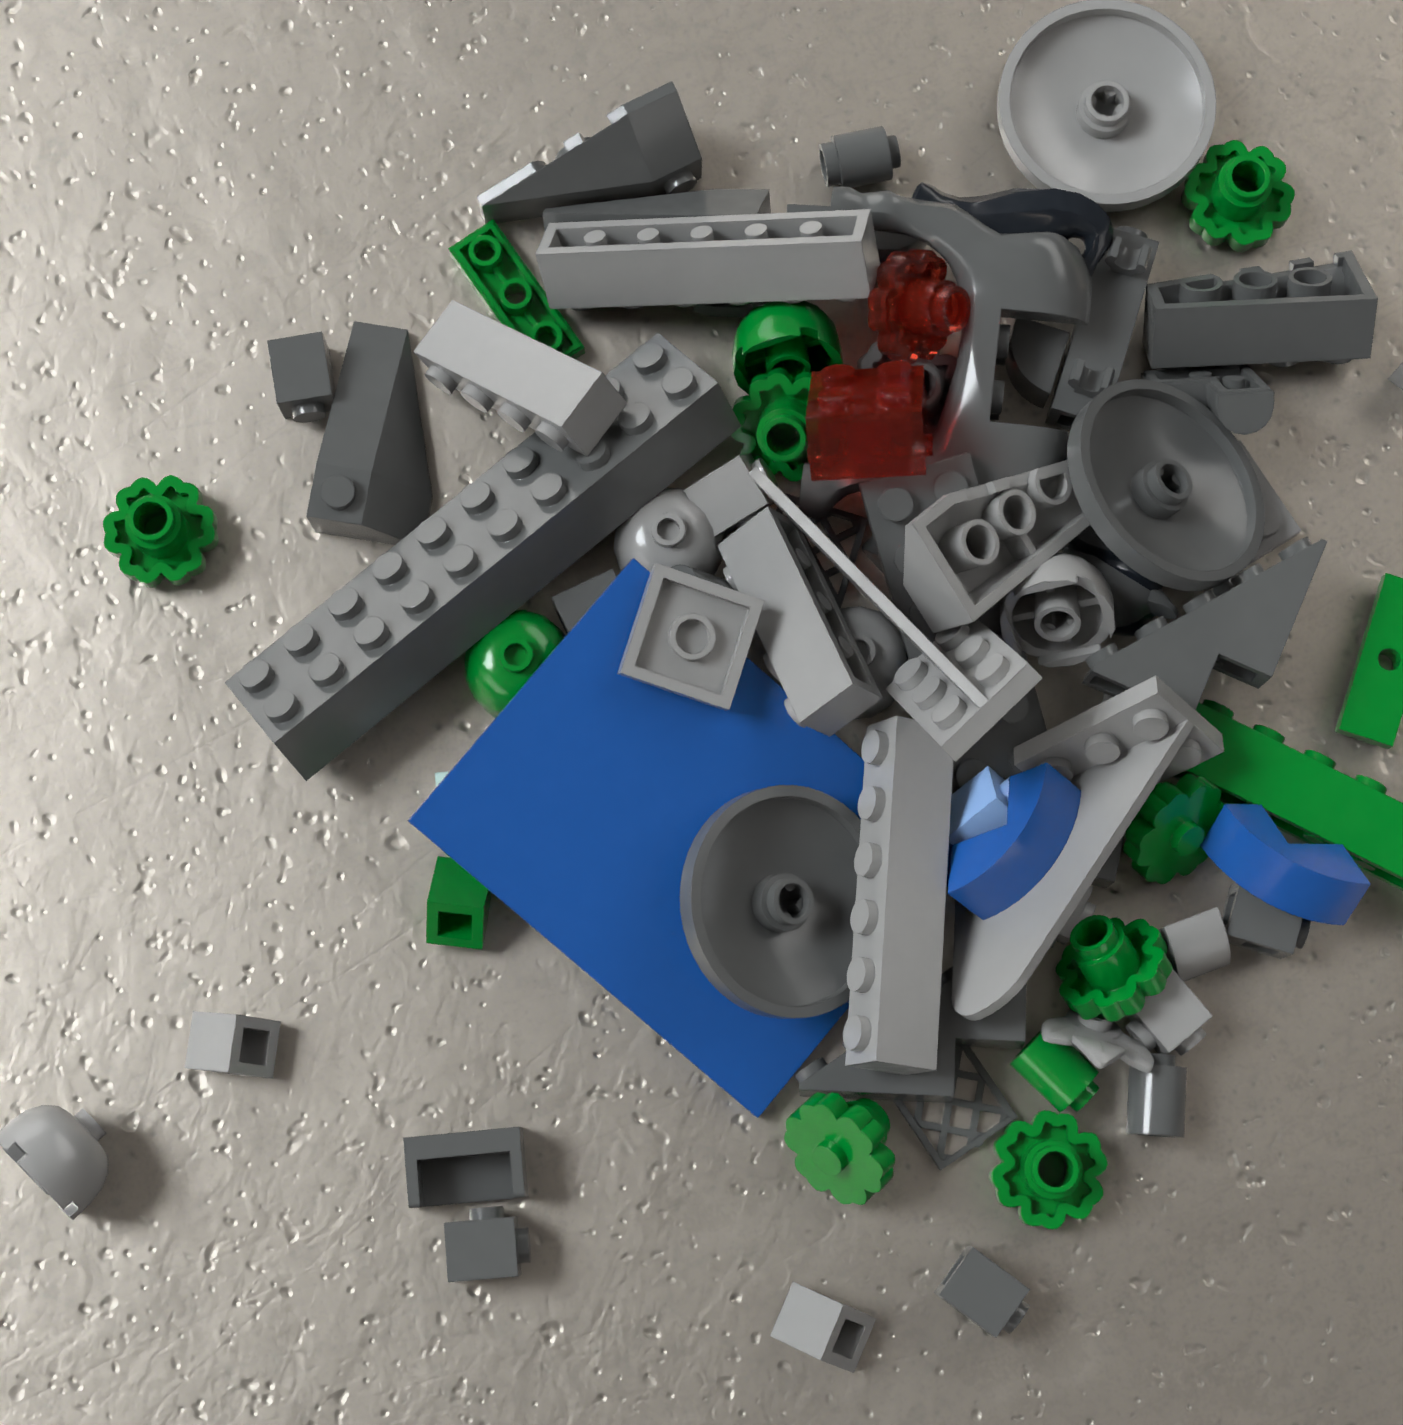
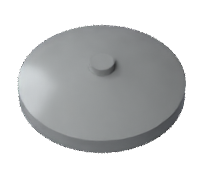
M1125 0L1080 1L1054 10L1041 18L1022 35L1014 46L1004 67L997 95V120L1000 134L1010 158L1020 172L1038 189L1056 188L1080 193L1098 203L1105 212H1119L1139 208L1159 200L1177 188L1191 174L1209 143L1216 118V91L1213 77L1196 43L1180 26L1165 15L1149 7Z

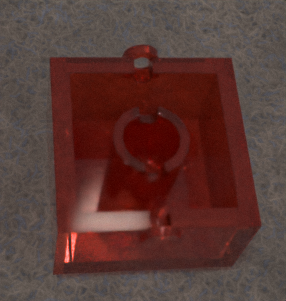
M889 361L879 365L878 368L854 369L850 365L835 364L827 366L821 371L812 372L805 417L808 441L807 455L808 463H810L811 481L926 475L927 456H933V434H928L924 365L911 366L910 363L905 361Z

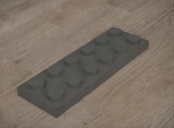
M970 452L858 484L891 602L931 643L935 641L937 632H932L903 586L905 525L943 495L978 486ZM1000 599L981 615L978 620L1005 642L1001 633ZM900 631L908 660L917 658L921 652ZM1022 651V658L1028 662L1026 653ZM1035 686L956 762L953 760L952 794L987 766L992 768L1004 780L1022 772L1014 765V747L1047 731Z

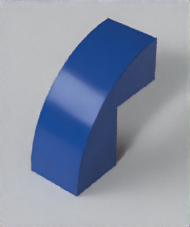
M1047 762L1009 777L1007 824L951 845L948 894L982 920L997 915L1019 901L1037 885L1061 854L1077 818L1081 790Z
M1225 804L1200 845L1209 858L1229 878L1252 895L1289 914L1319 923L1345 925L1371 885L1343 844H1289L1260 804Z

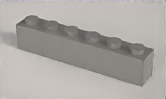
M871 209L549 223L535 254L550 309L571 308L576 311L598 307L638 309L644 306L657 305L691 307L697 304L729 303L731 305H745L751 302L773 301L795 304L805 300L832 299L850 302L872 297L880 268Z
M897 715L867 726L866 735L861 747V756L864 761L863 790L858 800V814L861 818L859 847L854 858L857 885L856 901L850 917V924L853 930L852 961L847 970V985L850 989L848 1019L843 1030V1042L846 1047L845 1066L909 1075L936 1071L953 759L914 719Z

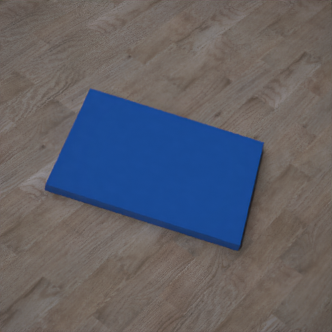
M633 558L407 821L753 1116L759 1118L849 1008V1001L830 1012L818 1016L777 1019L749 1012L723 996L700 970L686 940L680 913V884L683 866L694 838L708 818L731 799L756 789L777 785L809 787L837 799L861 820L858 814V800L863 790L864 761L862 757L835 734L829 737L812 728L799 726L790 717L785 708L784 700L788 697L784 689L747 657L730 710L726 711L618 675L619 666L650 572ZM949 843V849H948V867H947V885H946V888L948 887V882H949L950 855H951V845H952V844H950V843Z

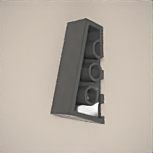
M1352 250L1334 253L1333 263L1314 266V261L1310 257L1290 260L1288 271L1276 273L1264 271L1260 266L1241 268L1233 280L1222 281L1220 277L1214 274H1206L1151 283L1146 285L1142 344L1151 368H1160L1169 372H1181L1189 367L1198 366L1237 369L1242 367L1243 364L1269 363L1278 367H1289L1297 362L1304 361L1345 364L1352 359L1371 358L1378 298Z

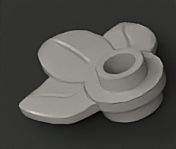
M1070 1009L1066 1017L1047 1019L1041 1026V1035L1045 1042L1074 1046L1081 1050L1096 1068L1103 1069L1119 1058L1128 1065L1145 1073H1150L1153 1068L1154 1059L1149 1050L1137 1040L1121 1032L1120 1026L1115 1021H1107L1102 1013L1095 1018L1085 1020L1077 1012Z

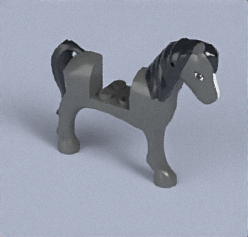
M922 182L916 187L912 198L899 196L890 190L860 193L851 187L834 186L830 211L871 209L874 231L910 236L929 245L949 264L961 296V339L956 369L944 401L942 414L937 429L928 444L917 451L904 454L874 452L865 447L852 448L840 461L831 467L818 462H804L799 509L808 518H824L844 497L860 492L859 483L965 452H970L978 485L1067 460V445L1070 432L1040 426L990 421L999 420V415L1002 411L1005 381L994 380L995 365L1005 366L1011 325L1000 324V318L1088 325L1092 305L1091 277L1098 263L1106 254L1114 233L1110 217L1098 203L1080 193L1056 188H1013L982 196L957 197ZM1078 238L1084 242L1083 254L1069 239ZM1091 525L1062 548V553L1079 556L1094 565L1108 582L1114 601L1115 631L1113 635L1135 636L1134 633L1148 624L1154 616L1176 619L1178 610L1162 591L1163 585L1147 579L1127 566L1104 544Z

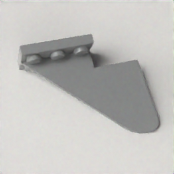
M755 466L748 473L749 477L835 567L921 652L917 658L906 661L897 670L894 681L885 690L955 762L1043 679L1024 658L978 619L972 623L937 632L935 641L931 643L761 470Z
M1156 675L1014 747V765L1023 772L1047 762L1081 790L1080 805L1073 830L1061 854L1037 885L1019 901L997 915L982 920L955 900L952 1005L955 1011L964 1018L976 1021L993 1014L1007 1004L1023 988L1156 784L1224 752L1222 733Z

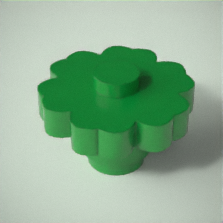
M1231 140L1224 145L1211 146L1203 159V163H1198L1184 181L1185 187L1181 194V202L1186 208L1193 211L1189 220L1191 230L1201 235L1202 239L1210 246H1217L1227 240L1229 246L1236 252H1244L1251 247L1257 248L1266 245L1273 233V229L1283 227L1291 215V203L1295 196V190L1291 185L1282 181L1286 173L1285 163L1279 158L1274 157L1273 153L1265 146H1258L1248 152L1246 146L1239 140Z
M775 368L768 372V374L755 376L750 384L749 395L736 399L733 406V411L741 427L731 436L738 442L743 443L740 455L751 453L755 461L762 458L774 475L780 470L783 476L792 482L802 479L804 462L823 464V454H831L838 450L843 424L841 412L830 407L833 397L830 386L819 382V379L811 372H802L793 379L790 373L783 368Z
M169 475L164 477L156 486L150 479L141 477L135 480L131 486L125 487L117 493L116 504L119 511L107 514L103 520V528L106 533L104 536V546L111 555L119 558L120 571L127 578L139 581L148 588L158 586L165 577L170 583L181 586L187 583L191 576H197L205 570L206 560L203 552L214 549L219 542L216 531L218 519L210 507L202 505V494L195 485L183 482L176 476Z
M1186 774L1176 785L1170 782L1156 784L1126 830L1123 852L1132 859V868L1147 881H1156L1159 884L1168 883L1177 872L1182 876L1192 873L1199 864L1209 857L1200 845L1225 805L1220 800L1221 790L1206 778L1196 777L1193 774Z
M1104 915L1086 917L1075 925L1070 934L1071 944L1064 949L1062 959L1056 966V973L1062 981L1059 993L1069 1009L1077 1012L1085 1020L1095 1018L1102 1013L1104 1018L1110 1022L1120 1020L1125 1015L1129 1016L1140 1012L1145 1004V996L1157 995L1165 989L1166 979L1170 976L1173 968L1165 955L1168 951V945L1157 928L1150 926L1145 919L1141 918L1125 925L1120 918L1114 917L1109 919Z
M817 1092L787 1118L785 1143L792 1151L798 1154L794 1162L796 1169L807 1178L810 1185L817 1191L822 1192L830 1189L835 1199L842 1204L854 1203L863 1205L892 1180L894 1176L895 1155L885 1145L887 1134L890 1131V1120L885 1110L873 1100L860 1098L856 1101L846 1102L838 1093L824 1094Z
M1043 1110L1033 1116L1030 1124L1021 1120L1012 1121L1004 1130V1134L998 1137L993 1144V1151L1001 1161L989 1172L990 1183L996 1189L997 1201L1004 1207H1018L1019 1219L1025 1225L1041 1226L1052 1230L1058 1229L1065 1221L1066 1215L1074 1219L1086 1218L1090 1214L1093 1205L1097 1204L1103 1197V1187L1095 1178L1101 1175L1108 1165L1107 1158L1101 1151L1100 1140L1096 1134L1091 1132L1078 1133L1077 1120L1070 1114H1056L1052 1111Z

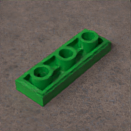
M493 219L448 248L450 256L497 322L574 359L585 354V347L558 309H550L546 292ZM516 293L525 296V299L517 304L507 301L511 295Z
M1385 573L1381 577L1335 732L1375 746L1390 749L1394 745L1403 714V578ZM1379 655H1385L1391 660L1392 670H1386L1381 667L1378 661Z

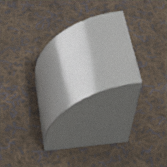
M1218 907L1159 929L1168 945V951L1165 955L1173 966V970L1184 982L1230 964L1231 951L1229 940Z
M193 1011L185 1068L273 1079L281 1021L238 1014Z
M792 1282L770 1336L821 1361L854 1373L876 1318Z

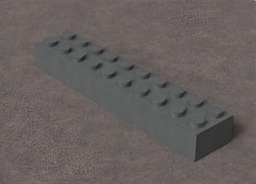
M657 333L605 375L627 404L588 456L567 446L562 452L557 451L541 440L534 432L474 482L467 485L453 499L424 520L391 549L379 556L371 565L336 591L303 620L291 627L272 645L252 661L245 664L225 684L282 754L307 781L739 429L741 424L719 383L662 335Z

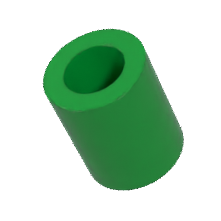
M1041 1030L1020 1050L1009 1064L1059 1112H1062L1068 1106L1075 1112H1078L1100 1088L1093 1081L1099 1073L1096 1067L1072 1045L1045 1042L1042 1038Z

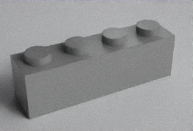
M454 300L451 301L413 351L429 368L425 376L437 388L450 395L455 389L460 391L466 401L484 413H488L491 408L497 410L498 415L504 421L521 432H525L528 427L534 429L541 440L560 452L567 446L588 456L627 404L601 371Z
M767 506L717 545L726 564L723 568V573L730 586L736 591L765 600L754 633L760 637L767 652L763 656L766 667L781 682L788 697L784 700L785 708L790 717L799 726L812 728L830 737L883 699L802 531L788 517Z

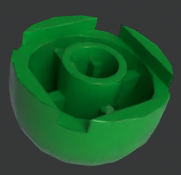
M783 301L766 302L752 309L742 319L733 341V373L737 385L748 395L752 379L757 375L768 374V372L775 368L785 369L793 379L802 372H811L819 379V382H823L831 387L834 384L833 375L838 370L841 373L844 367L842 348L834 322L817 305L807 301L795 304Z
M527 610L514 611L466 651L464 657L465 681L475 701L491 716L496 718L565 637L564 632L543 615Z

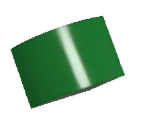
M437 857L427 899L426 943L482 950L487 929L491 892L450 857Z

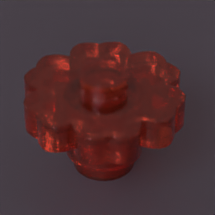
M911 249L908 252L894 251L888 256L887 261L881 263L877 269L879 287L871 290L868 296V308L870 310L868 324L871 330L879 332L877 340L878 350L880 353L887 355L893 362L914 363L918 358L932 360L938 350L945 346L947 336L962 330L968 322L971 310L969 295L964 288L957 286L951 280H946L947 263L944 259L938 257L933 250Z

